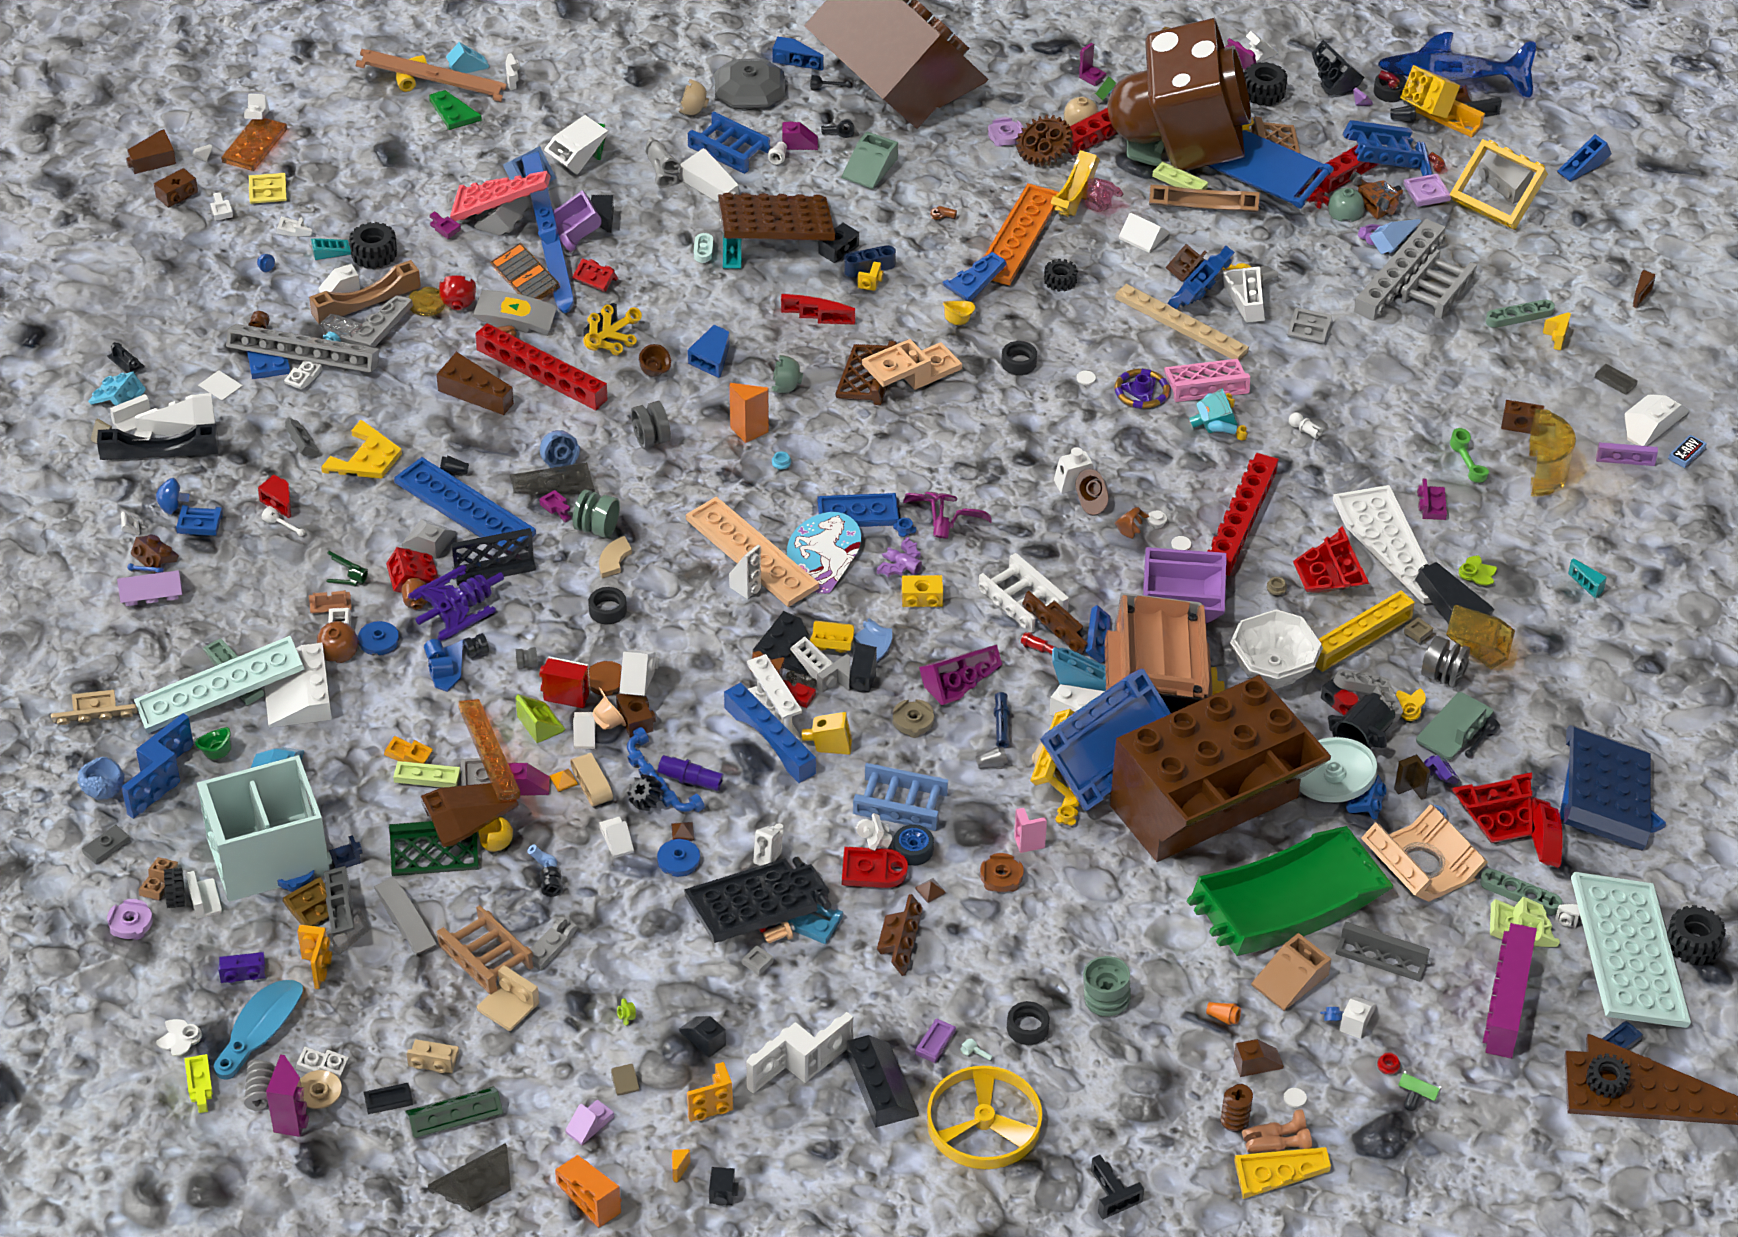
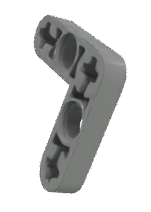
M1344 669L1338 670L1333 678V682L1342 689L1380 694L1382 696L1380 699L1390 707V710H1395L1393 722H1397L1401 717L1403 709L1386 678Z

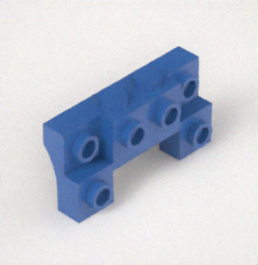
M1226 245L1221 253L1211 255L1208 260L1205 259L1185 280L1179 291L1170 298L1168 304L1178 309L1180 305L1184 307L1186 304L1189 305L1194 301H1200L1206 294L1205 290L1207 288L1210 290L1217 282L1215 280L1217 274L1223 268L1227 269L1233 262L1231 258L1235 252Z

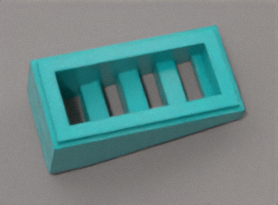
M311 239L315 260L351 254L348 240Z
M1574 558L1571 559L1568 574L1590 595L1597 598L1604 591L1607 577Z

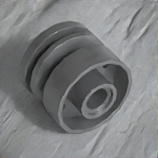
M1436 635L1425 652L1421 675L1436 680L1440 673H1442V683L1446 684L1449 681V686L1456 687L1468 667L1470 647L1463 646L1460 651L1461 644L1456 643L1449 650L1450 640Z

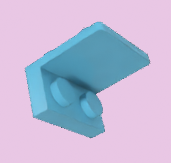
M134 372L120 373L117 376L106 377L102 381L100 388L92 393L93 396L88 402L92 405L111 400L117 406L141 396L146 388Z

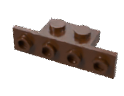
M1027 591L1022 605L1034 614L1043 625H1046L1054 632L1056 637L1065 642L1072 651L1083 655L1088 643L1078 634L1084 626L1055 600L1046 606L1033 593Z
M913 894L908 895L904 912L885 915L877 946L880 954L893 952L891 963L901 976L906 975L923 909Z

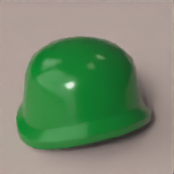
M228 727L211 731L198 737L195 740V745L208 759H221L231 750V731Z

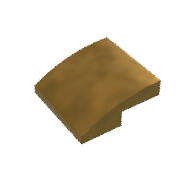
M321 877L283 897V903L301 925L314 926L329 917L326 903V888Z

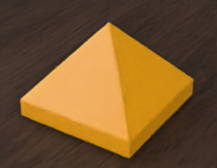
M569 768L549 775L558 792L578 785Z

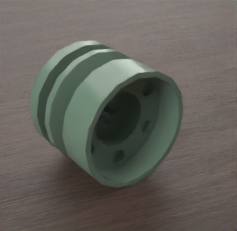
M583 490L577 499L573 512L572 522L574 529L583 530V532L587 533L592 530L594 535L609 538L619 518V499L608 495L601 497L597 492L592 493L590 490Z
M1102 956L1091 960L1085 966L1083 972L1084 1000L1088 1009L1097 1015L1106 1017L1115 1016L1123 1012L1129 1006L1131 1000L1130 971L1125 962L1117 957Z

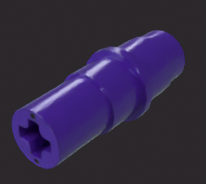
M666 755L661 757L657 770L660 774L679 780V783L698 785L717 792L722 785L724 777L723 773L691 763L689 759L685 761Z

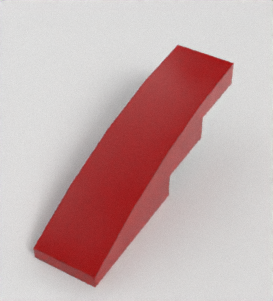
M781 294V313H799V318L818 319V324L855 325L854 307L817 297Z

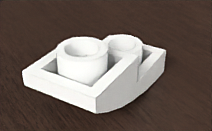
M512 53L508 54L506 59L507 84L510 90L517 89V70L520 69L517 59H514Z
M303 361L298 369H292L284 383L303 389L323 370L322 365Z
M1559 905L1554 922L1576 928L1578 923L1582 924L1578 905Z
M304 1047L296 1064V1069L306 1073L325 1070L334 1073L340 1078L348 1057L327 1050L324 1054Z

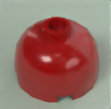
M460 275L445 277L444 282H439L440 299L453 310L464 309L475 300L476 283L471 278L468 281L465 280V276Z

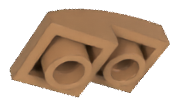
M157 857L148 869V878L139 888V896L160 900L165 893L164 869L177 868L178 862Z

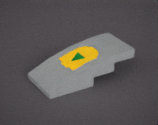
M482 290L472 317L496 327L512 325L517 330L528 333L529 329L547 336L557 306L520 294Z

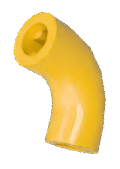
M424 55L409 58V60L427 64ZM396 72V81L401 91L408 92L414 89L416 82L413 76Z

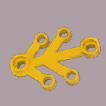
M604 305L601 309L603 327L600 333H597L600 316L597 313H591L587 318L590 330L583 339L585 347L592 351L603 348L610 350L613 355H620L623 351L622 344L618 342L613 344L604 341V339L610 338L622 341L627 347H632L637 341L636 337L632 334L626 335L616 331L628 324L638 323L642 318L641 311L638 308L632 307L626 312L624 318L611 325V315L614 309L611 305Z

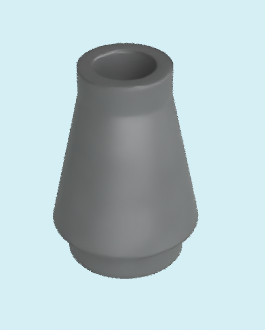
M997 746L975 757L979 769L1002 767L1003 764L1008 763L1004 747L998 748Z

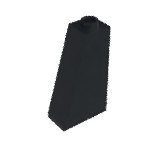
M1439 563L1425 564L1419 568L1415 581L1457 636L1489 620L1495 609Z

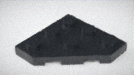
M783 611L753 648V652L760 651L771 660L783 657L785 658L783 668L807 677L809 674L790 650L803 637L809 640L802 619ZM804 646V647H803L802 649H800V650L803 652V651H805L807 648Z

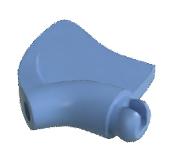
M868 618V622H863L864 629L854 635L853 639L857 643L877 647L878 662L887 654L892 645V628L881 627L875 621Z

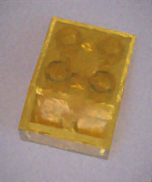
M1455 605L1446 636L1455 643L1461 644L1462 648L1463 646L1470 647V654L1492 670L1508 660L1515 630L1500 618Z

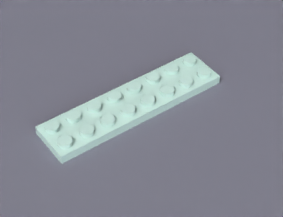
M288 636L136 698L134 701L148 734L167 726L182 713L190 717L302 671L304 667L291 636Z

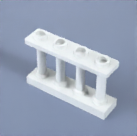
M1017 553L1010 556L1009 568L992 579H989L984 573L979 575L978 587L980 591L992 599L1008 616L1014 618L1022 628L1029 632L1035 631V620L1037 617L1023 608L1025 607L1022 605L1024 598L1016 602L1010 597L1024 587H1029L1034 591L1033 594L1037 598L1046 601V606L1055 600L1068 612L1069 597ZM1012 575L1020 579L1019 582L1004 591L997 585Z

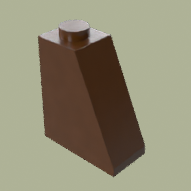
M165 129L156 132L127 150L128 157L126 158L128 168H132L134 174L176 164L174 149Z

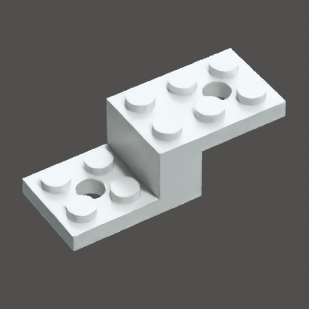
M846 1012L841 1017L835 1018L829 1027L819 1031L815 1037L796 1022L789 1028H784L779 1036L774 1040L768 1041L760 1051L753 1053L746 1061L747 1089L754 1094L785 1068L806 1083L847 1050V1040L853 1039V1016Z

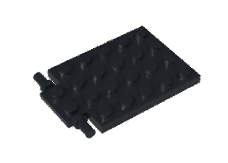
M798 856L792 860L796 869H793L786 858L684 889L686 899L714 943L816 912V902L820 903L825 910L830 909L832 906L828 900L829 888L812 864L807 865L803 863Z

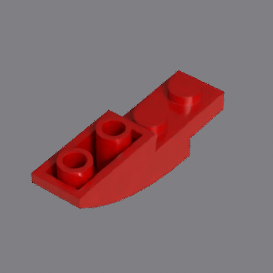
M1531 797L1532 819L1535 826L1532 839L1539 861L1544 865L1559 868L1563 845L1559 810L1551 807L1548 801Z

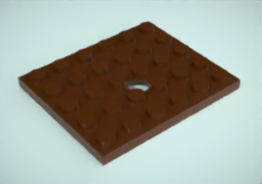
M718 194V206L724 238L835 240L827 198L822 195Z

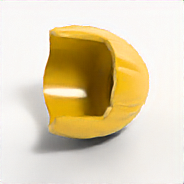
M499 817L480 829L478 833L482 847L486 848L489 852L500 851L506 848L513 836L511 824L505 818Z

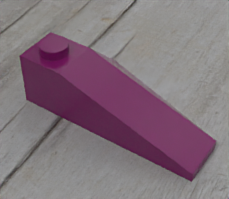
M996 644L921 666L919 670L924 688L941 705L961 699L967 691L977 686L979 681L989 676L1001 666L1002 661Z

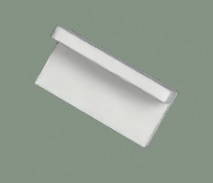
M144 394L110 408L113 424L117 429L126 433L136 431L135 416L149 411L150 404L148 397Z
M187 872V884L196 919L222 913L214 879L211 878L197 882L195 872Z

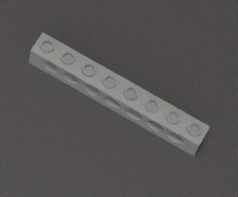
M1425 219L1356 297L1354 312L1373 321L1378 315H1381L1385 307L1392 303L1395 295H1399L1402 287L1409 283L1411 276L1418 272L1421 264H1425L1428 256L1433 254L1437 247L1444 243L1446 235H1444L1445 226Z
M234 324L227 329L226 347L365 372H372L378 368L380 350L378 348L242 324Z

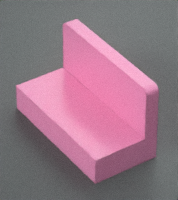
M1025 808L1016 809L1014 838L1020 853L1045 848L1046 818L1029 820Z

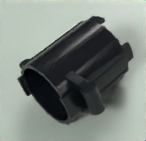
M1372 693L1371 695H1365L1344 716L1329 715V730L1332 731L1333 737L1352 739L1362 743L1369 749L1372 747L1385 748L1387 746L1385 731L1393 724L1395 710H1390V707L1380 699L1382 697L1380 694Z

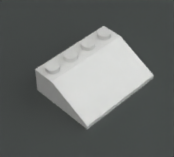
M322 643L297 647L296 650L304 670L264 686L269 728L332 720Z

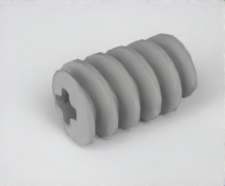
M255 1059L247 1063L244 1104L250 1110L260 1111L268 1105L266 1090L276 1066L271 1062Z

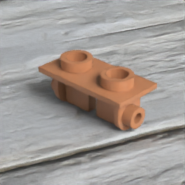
M346 590L331 592V596H328L327 592L313 593V595H309L310 613L329 612V609L350 608L351 610V594L346 592Z

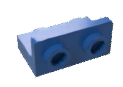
M1377 775L1374 784L1368 791L1359 797L1348 800L1346 808L1349 813L1369 812L1372 819L1378 818L1379 811L1382 810L1383 798L1387 792L1386 785L1382 782L1380 776Z

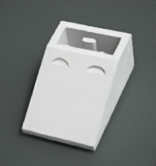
M584 115L556 134L544 151L578 175L609 131Z

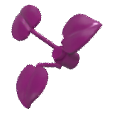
M906 493L903 504L913 501L931 502L934 521L933 536L937 538L948 539L950 528L953 529L959 515L982 518L990 523L992 522L990 514L986 511L968 508L957 510L952 521L949 522L948 517H943L944 501L956 502L958 498L946 493ZM940 500V515L937 517L935 502Z

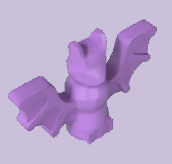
M906 537L901 543V549L905 553H900L898 550L888 547V552L882 553V556L895 564L883 562L877 568V574H885L887 577L894 574L903 576V572L908 570L912 575H916L922 567V561L917 559L921 556V552H918L916 549L917 543H913L909 537Z

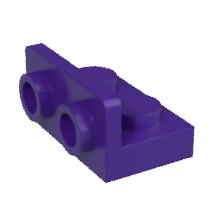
M1433 755L1424 761V764L1431 772V776L1436 773L1441 781L1444 780L1445 783L1449 782L1453 785L1461 781L1448 761L1439 755L1436 757Z
M264 952L219 957L218 971L220 982L233 983L266 978Z

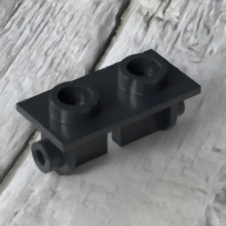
M112 343V353L107 355V357L125 373H136L145 368L138 358L130 354L120 343Z

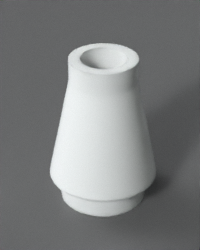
M778 142L776 146L769 150L768 159L772 164H781L785 160L787 145L784 142Z

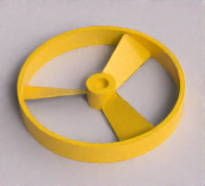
M972 1066L955 1071L938 1083L929 1098L927 1128L931 1140L946 1157L966 1167L996 1169L1011 1165L1021 1160L1033 1149L1041 1132L1042 1107L1036 1092L1019 1075L1003 1068ZM974 1079L978 1100L974 1119L936 1131L931 1119V1111L936 1100L954 1084ZM994 1079L1015 1086L1029 1098L1038 1118L1036 1127L995 1114V1110L991 1106ZM975 1125L981 1130L992 1129L1019 1148L1000 1156L978 1157L960 1152L948 1145L947 1142Z

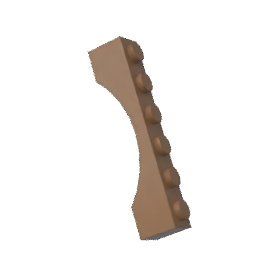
M1150 185L1149 205L1258 212L1260 192L1216 191Z
M412 260L395 265L379 281L362 290L349 293L324 291L310 296L311 314L318 324H322L388 300L396 295L399 296L421 287L419 269Z

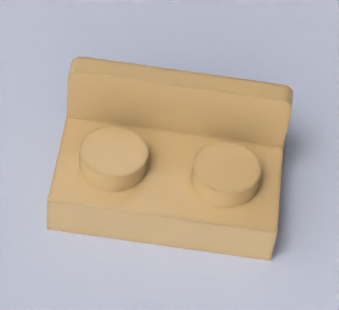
M415 1039L412 1049L407 1051L408 1066L416 1069H427L438 1073L452 1074L459 1055V1047Z

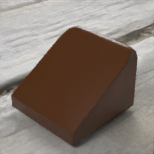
M1466 84L1460 86L1455 98L1456 101L1463 104L1472 101L1471 92Z

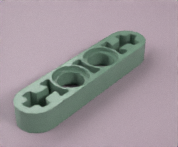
M1544 299L1490 310L1487 312L1485 322L1490 327L1498 328L1551 317L1554 313L1555 304L1550 300ZM1507 314H1514V315H1516V316H1515V317H1511V316H1508Z
M1486 869L1482 872L1480 884L1488 891L1519 902L1522 897L1528 898L1526 896L1527 893H1533L1537 898L1530 900L1542 904L1548 915H1556L1559 905H1562V899L1557 894L1495 869ZM1513 885L1516 887V890H1508L1505 886Z

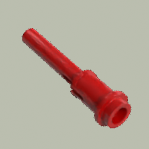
M1025 632L1021 638V644L1024 647L1028 646L1042 653L1046 651L1052 654V650L1055 647L1048 644L1047 640L1032 635V632Z

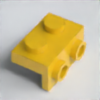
M814 621L810 642L822 651L829 648L835 649L836 652L845 653L850 651L853 646L854 625Z

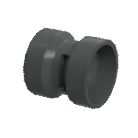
M536 647L529 648L528 650H523L522 648L515 649L517 669H524L525 666H530L531 668L538 667Z

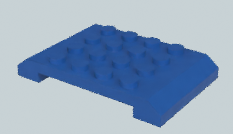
M1139 669L1050 729L1040 740L1084 811H1087L1111 792L1116 738L1171 713L1145 670Z

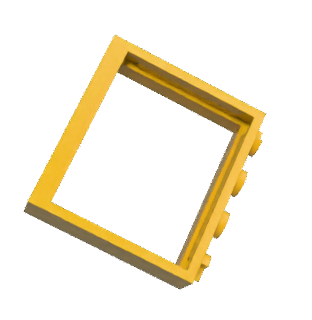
M1482 139L1452 189L1450 196L1453 201L1515 230L1548 173L1543 164L1539 162L1533 163L1522 154L1518 156L1507 147L1503 149L1492 140L1486 141ZM1487 150L1536 172L1511 216L1462 193Z

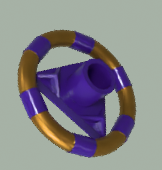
M1142 368L1126 371L1117 378L1114 385L1118 399L1128 406L1140 409L1153 408L1162 404L1170 393V387L1166 378L1150 369ZM1136 376L1135 381L1123 383L1128 378ZM1157 380L1163 392L1155 400L1151 401ZM1123 390L1129 393L1130 395L1134 396L1135 398L1139 399L1140 401L1128 398L1124 394Z

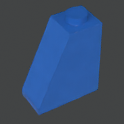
M713 325L688 349V364L720 378L730 346L729 331Z

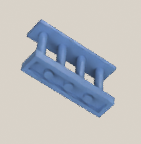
M869 763L865 764V780H868L864 796L855 794L853 814L872 818V814L875 813L880 816V820L903 825H920L928 830L936 831L938 811L934 809L938 796L947 797L948 779ZM877 782L889 785L884 800L872 797ZM897 787L910 789L905 804L893 802ZM918 791L930 793L926 808L913 806Z

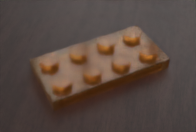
M267 118L252 119L221 157L222 163L255 171L286 132L287 124Z

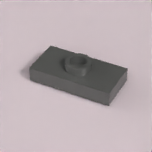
M114 825L83 847L82 852L97 865L131 841L130 836L117 825Z

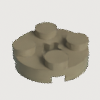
M909 699L903 700L894 708L893 726L900 732L908 734L911 738H918L921 734L929 731L934 724L933 708L923 700L916 699L915 702H909ZM909 716H912V717L917 716V718H916V719H912V718H910Z

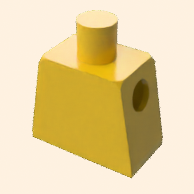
M846 712L816 716L813 719L812 728L802 729V741H814L817 752L851 754L852 735Z

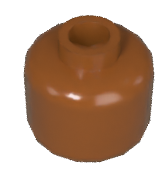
M411 578L401 588L404 604L414 610L421 609L428 603L423 598L416 601L408 598V594L413 592V590L426 585L421 579Z

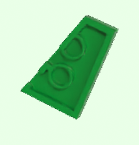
M443 90L429 94L430 102L448 130L482 121V115L448 91Z

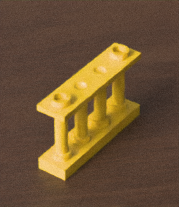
M1067 709L1055 713L1050 729L1075 712ZM1043 745L1030 781L1035 786L1050 783L1065 796L1062 806H1079V802L1070 787L1067 788L1054 777V771L1057 766Z

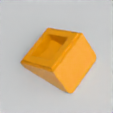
M689 1149L672 1151L674 1182L680 1180L690 1164Z

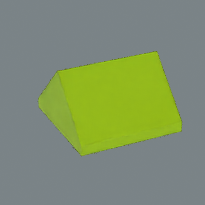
M517 694L515 697L517 717L536 743L558 735L565 730L546 702Z

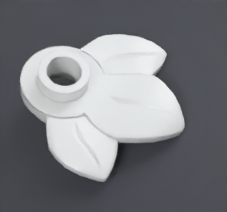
M184 1020L165 1021V1025L169 1033L158 1039L156 1044L164 1050H171L172 1056H179L188 1052L191 1045L197 1044L202 1038V1033L196 1025L187 1024Z

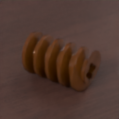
M1236 1084L1224 1093L1220 1121L1226 1129L1238 1131L1249 1126L1253 1093L1247 1085Z

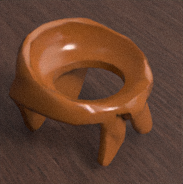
M1135 507L1120 517L1114 524L1122 535L1133 539L1135 533H1141L1133 519L1135 518L1139 524H1142L1140 516L1148 518L1149 515L1139 507Z

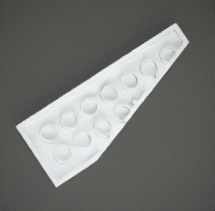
M1390 485L1334 494L1333 502L1345 527L1423 604L1432 603L1415 581L1419 568L1428 563Z

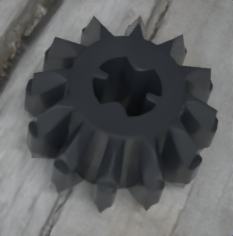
M642 774L640 778L634 777L635 783L629 784L631 790L627 792L630 796L628 801L639 810L650 811L651 807L657 808L656 803L662 801L660 795L664 793L661 789L663 784L652 775Z

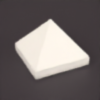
M209 144L194 149L193 157L207 162L212 145Z
M123 511L121 513V531L139 535L138 519Z

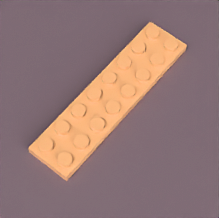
M717 496L686 514V521L737 564L744 555L757 545H760L761 584L787 607L819 589L818 581Z

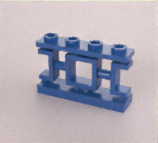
M1350 120L1343 132L1344 138L1357 141L1358 147L1355 152L1358 154V161L1417 169L1425 157L1423 152L1412 150L1411 144L1414 139L1411 137L1413 132L1410 128Z

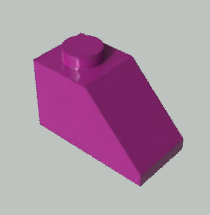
M782 122V142L787 145L786 150H818V136L801 122Z
M506 763L505 781H507L514 796L549 795L550 776L528 763Z

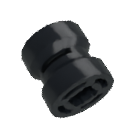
M483 633L477 634L475 638L468 637L463 639V647L468 658L475 657L478 653L485 654L489 652L488 642Z
M554 866L543 868L539 873L540 881L542 882V894L548 897L561 894L563 891L561 870Z

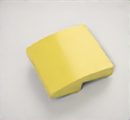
M285 173L249 175L250 204L287 201Z

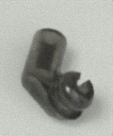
M789 671L786 674L787 681L793 686L798 682L814 688L817 684L815 678L802 673Z

